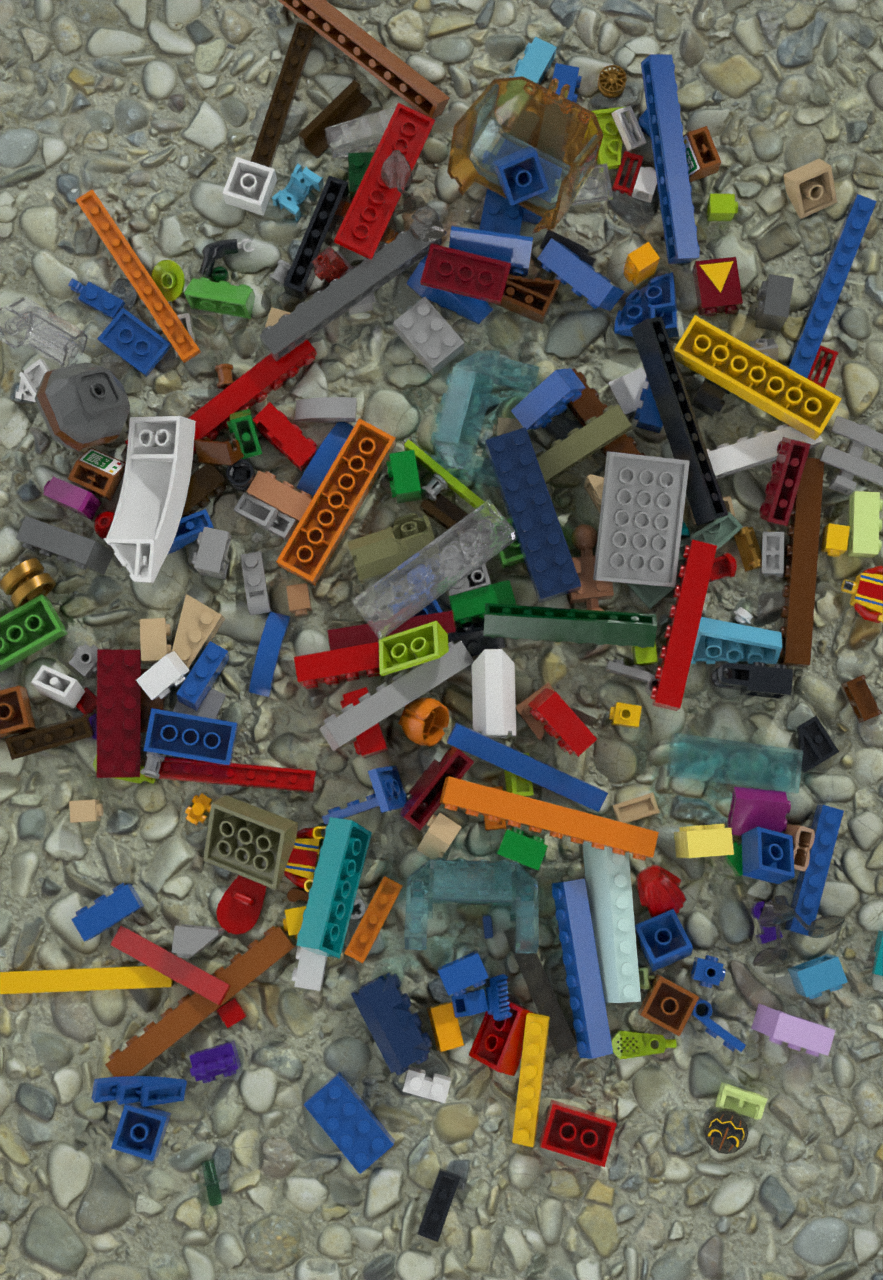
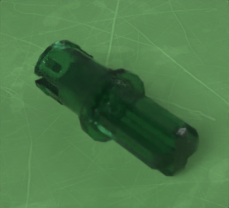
M214 1159L201 1162L205 1180L203 1186H206L210 1206H217L222 1203L219 1186L221 1180L217 1177Z

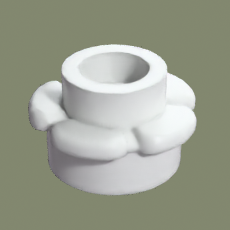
M739 607L737 611L733 612L736 615L734 619L741 625L751 624L750 621L753 616L748 611Z

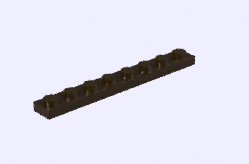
M296 23L251 162L272 167L317 32L309 25Z

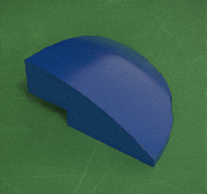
M673 272L652 278L648 281V285L640 290L635 289L626 298V304L622 311L619 310L617 313L614 327L615 334L633 337L631 327L648 318L662 316L668 337H679Z

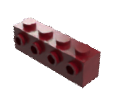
M783 437L782 441L778 443V456L776 462L771 467L772 477L766 485L765 502L760 506L761 519L788 526L811 444Z

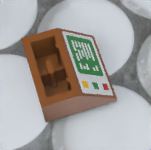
M705 126L683 135L686 146V161L689 167V182L717 173L721 160L708 127Z
M90 448L76 461L68 480L77 487L111 501L124 475L126 463L94 448Z

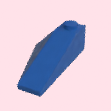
M427 254L419 262L407 281V285L421 298L426 297L428 300L437 303L438 306L456 312L457 315L480 324L493 311V308L486 301L420 284Z

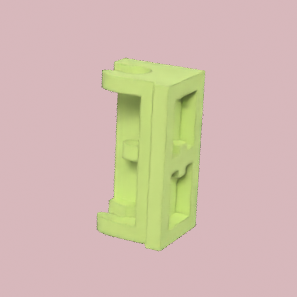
M721 1082L715 1106L761 1120L767 1098L763 1095Z

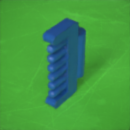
M505 974L490 978V987L485 988L489 1010L488 1015H493L496 1021L512 1017V1013L508 1012L510 1010L508 1006L510 1003L507 1001L509 997L506 996L508 991H504L508 989V986H506L508 976Z

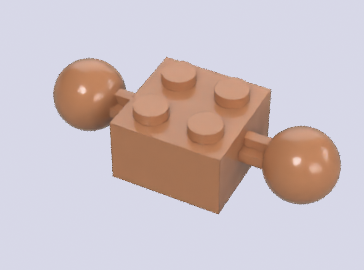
M582 524L577 526L571 534L572 544L580 550V557H574L572 560L581 583V588L578 591L569 593L570 604L586 602V610L604 611L599 607V601L612 599L614 596L613 583L593 580L596 555H593L592 548L597 544L598 534L592 526Z

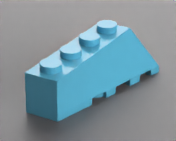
M701 617L691 664H696V661H706V664H715V661H728V663L735 664L739 661H747L748 664H753V662L777 664L782 649L781 632Z

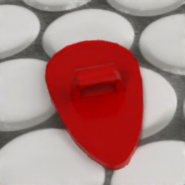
M238 875L218 903L216 914L221 928H224L228 933L236 935L251 930L260 916L267 886Z

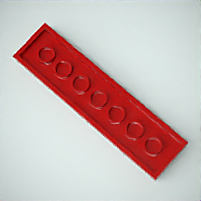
M398 102L337 232L334 243L372 260L433 128L434 119Z

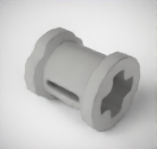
M278 260V266L274 273L269 275V279L280 287H284V282L291 265L283 260Z
M434 474L426 487L423 486L421 488V492L426 498L434 502L437 499L436 496L442 489H446L448 484L441 476Z
M147 752L146 756L148 758L144 769L141 770V774L158 779L161 762L165 760V757L153 752Z
M360 899L355 900L354 905H361L359 908L361 913H352V919H359L366 912V905Z

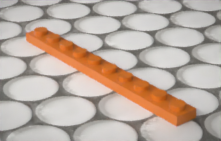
M93 189L76 199L78 205L183 363L201 353Z

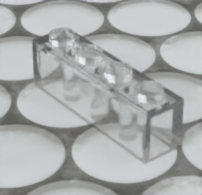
M396 107L325 128V137L333 159L337 157L345 158L348 156V153L356 151L358 153L364 152L373 146L378 147Z

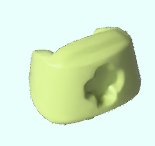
M648 966L638 968L640 989L650 990L651 984L649 980H654L655 975H649L650 969Z

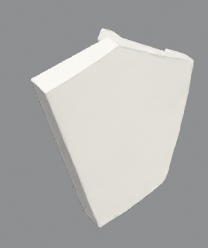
M39 359L24 370V373L20 372L21 380L15 398L36 402L34 398L43 375L50 371L44 360Z

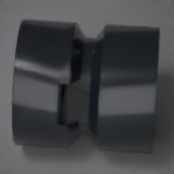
M244 459L228 465L226 470L227 478L232 486L241 492L247 491L256 476L251 464Z

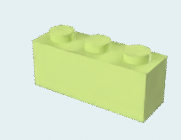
M854 491L849 496L850 530L848 557L873 558L881 551L882 542L879 540V532L882 529V520L879 519V511L882 510L883 501L880 499V492Z

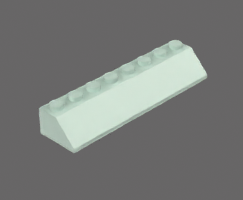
M584 841L585 883L605 1003L641 1002L629 853L625 852L624 856L612 853V848L604 847V850L592 848V843Z

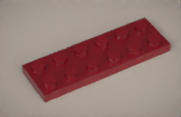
M97 649V778L140 777L141 686L136 680L141 676V650Z

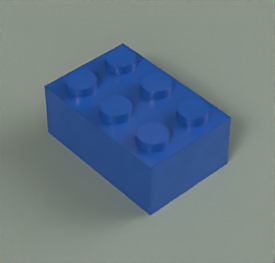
M571 368L558 369L517 404L511 412L527 430H537L540 427L543 429L552 422L551 418L556 414L558 416L567 409L566 405L570 401L574 402L582 396L581 392L586 387Z

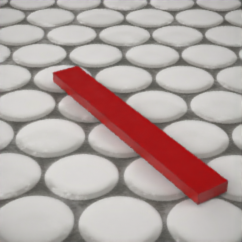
M165 757V760L161 762L158 772L160 774L158 779L314 793L316 771L238 763H231L230 766L174 757Z

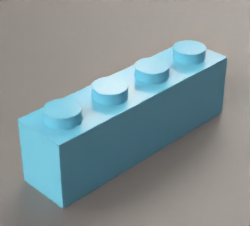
M537 37L534 38L532 43L527 44L523 60L519 59L515 67L516 72L514 76H510L505 86L507 89L504 93L501 92L497 99L498 114L504 116L506 111L509 110L516 116H519L523 108H528L555 59L556 46Z

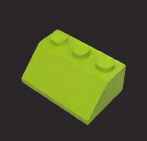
M434 621L379 639L380 675L384 676L441 658L449 652L448 634L438 621Z

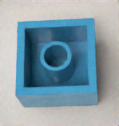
M830 954L788 968L797 994L809 997L810 999L822 996V992L830 989V992L843 988L842 984L848 982L839 957Z

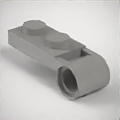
M261 551L240 555L249 614L256 615L271 612Z
M618 659L608 661L605 668L606 672L646 683L645 690L649 696L652 691L651 683L658 681L655 675L645 671V667L639 665L629 667L625 665L624 661Z

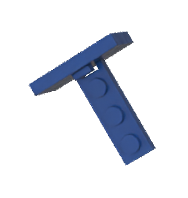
M397 766L369 770L368 774L375 794L366 796L367 801L361 803L359 799L347 803V808L341 809L340 806L329 809V814L322 816L324 825L329 823L330 817L345 819L376 807H380L381 813L403 808L408 799Z

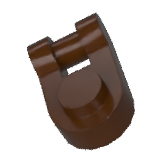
M292 887L287 893V899L290 902H296L297 900L308 902L309 892L302 888Z

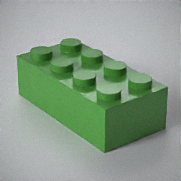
M41 594L0 618V672L68 634L49 598Z

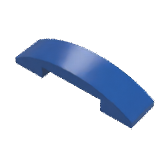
M338 421L307 466L297 485V489L310 494L312 498L314 497L353 430V426L346 422Z
M274 612L269 613L258 647L249 693L270 697L275 678L274 673L283 639L288 629L290 616Z

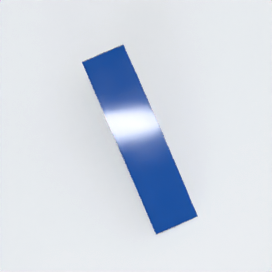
M151 1076L94 1079L92 1100L94 1103L116 1100L118 1105L140 1102L142 1107L184 1101L187 1081L185 1079Z

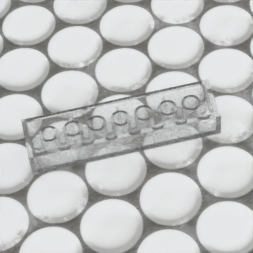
M488 500L351 601L358 613L379 640H381L516 540L515 530L493 503Z

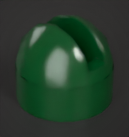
M218 266L213 270L212 277L217 283L219 281L227 282L229 274L224 267Z

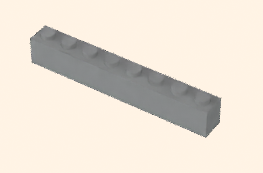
M451 641L448 643L449 652L441 658L410 667L411 672L406 675L404 672L399 673L392 678L394 682L390 685L385 682L375 688L377 693L371 696L370 693H367L359 698L360 703L356 706L351 703L341 709L343 714L336 717L333 714L323 720L325 725L319 729L332 750L334 751L471 665L474 660L462 641L455 645Z

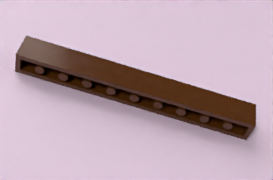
M807 457L790 515L791 524L787 526V536H790L789 544L786 545L785 556H788V564H785L784 577H787L786 585L783 586L782 597H785V606L783 605L781 608V618H784V621L779 631L782 635V649L778 659L781 660V665L806 668L810 666L824 475V462L818 458Z

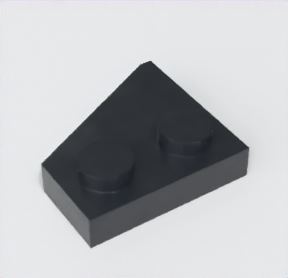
M817 716L797 726L802 773H806L839 752Z

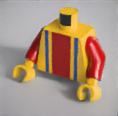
M883 566L864 570L856 576L855 582L844 579L841 591L852 594L850 604L854 606V610L864 620L883 623Z
M326 826L303 828L297 831L296 841L284 871L286 878L309 892L313 884L314 871L318 865L321 840L325 838V836L321 835V831L326 829Z

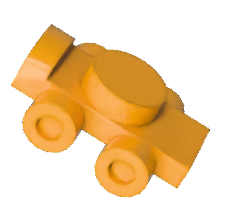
M201 793L200 796L195 795L192 799L194 805L192 807L189 805L185 810V813L188 814L185 819L195 825L199 822L203 824L207 819V816L204 815L205 811L210 813L212 799Z

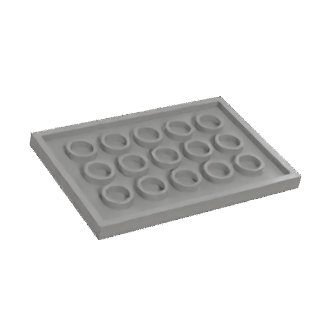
M607 452L593 580L675 587L689 470L688 460Z

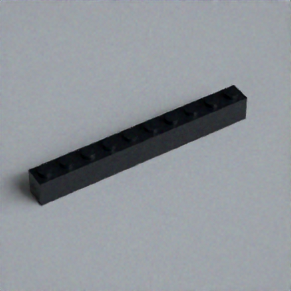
M662 316L648 318L631 327V331L674 459L689 461L686 496L696 525H702L728 515Z

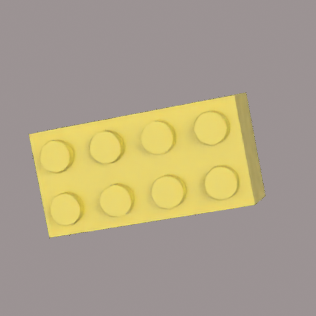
M725 824L679 827V832H674L676 858L734 855L731 828H725Z

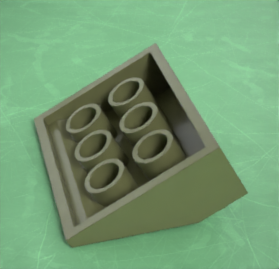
M225 795L211 803L203 861L276 890L296 841L298 823Z

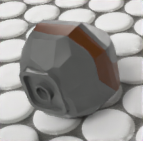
M87 362L47 371L43 375L34 398L53 440L65 448L78 452L114 442L122 431L130 411L128 396L123 384L109 369Z

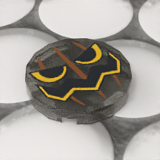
M719 1109V1111L711 1113L704 1123L703 1131L706 1142L718 1153H735L747 1141V1124L741 1114L732 1109Z

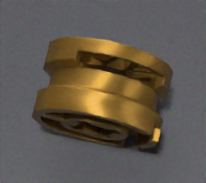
M616 65L604 67L598 78L600 93L608 98L620 96L626 86L625 71Z

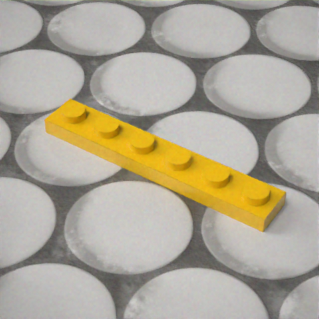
M534 1013L526 1015L512 1143L534 1147L536 1142L549 1016Z

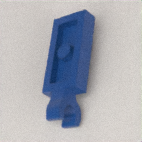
M72 278L68 284L72 291L80 294L78 298L80 302L111 319H114L125 305L122 299L89 281L84 286Z

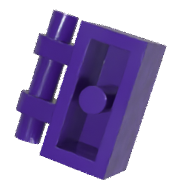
M235 1041L189 1055L192 1065L190 1073L192 1077L195 1076L196 1082L202 1080L203 1083H208L216 1080L215 1076L223 1074L224 1077L236 1074V1070L241 1067Z

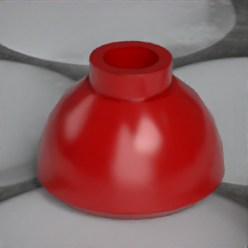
M102 512L94 521V530L102 539L107 538L114 519V512Z

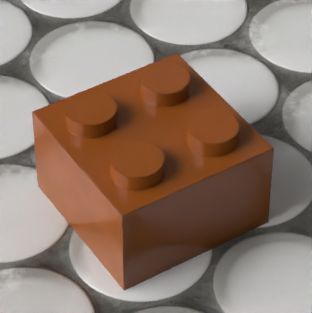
M19 685L0 690V738L36 729L27 689Z
M656 974L651 984V989L648 990L637 1013L680 1036L699 996Z

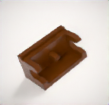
M203 437V440H194L199 462L232 465L244 457L243 453H241L239 442L236 439L232 440L234 449H232L229 441L215 442L210 441L208 437Z
M865 675L841 684L859 723L882 714L865 681Z

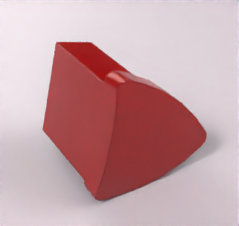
M724 553L722 556L714 558L709 582L729 576L730 578L735 577L737 565L735 558L731 554Z

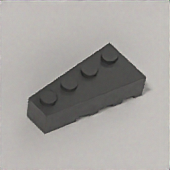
M25 516L16 537L18 541L23 543L22 547L34 551L36 548L40 550V554L47 557L54 555L61 562L67 564L72 562L78 568L83 570L90 569L103 575L114 553L97 541Z

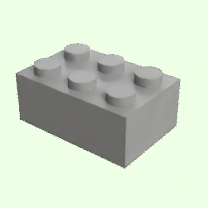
M426 297L393 322L394 331L432 375L464 351L465 342Z

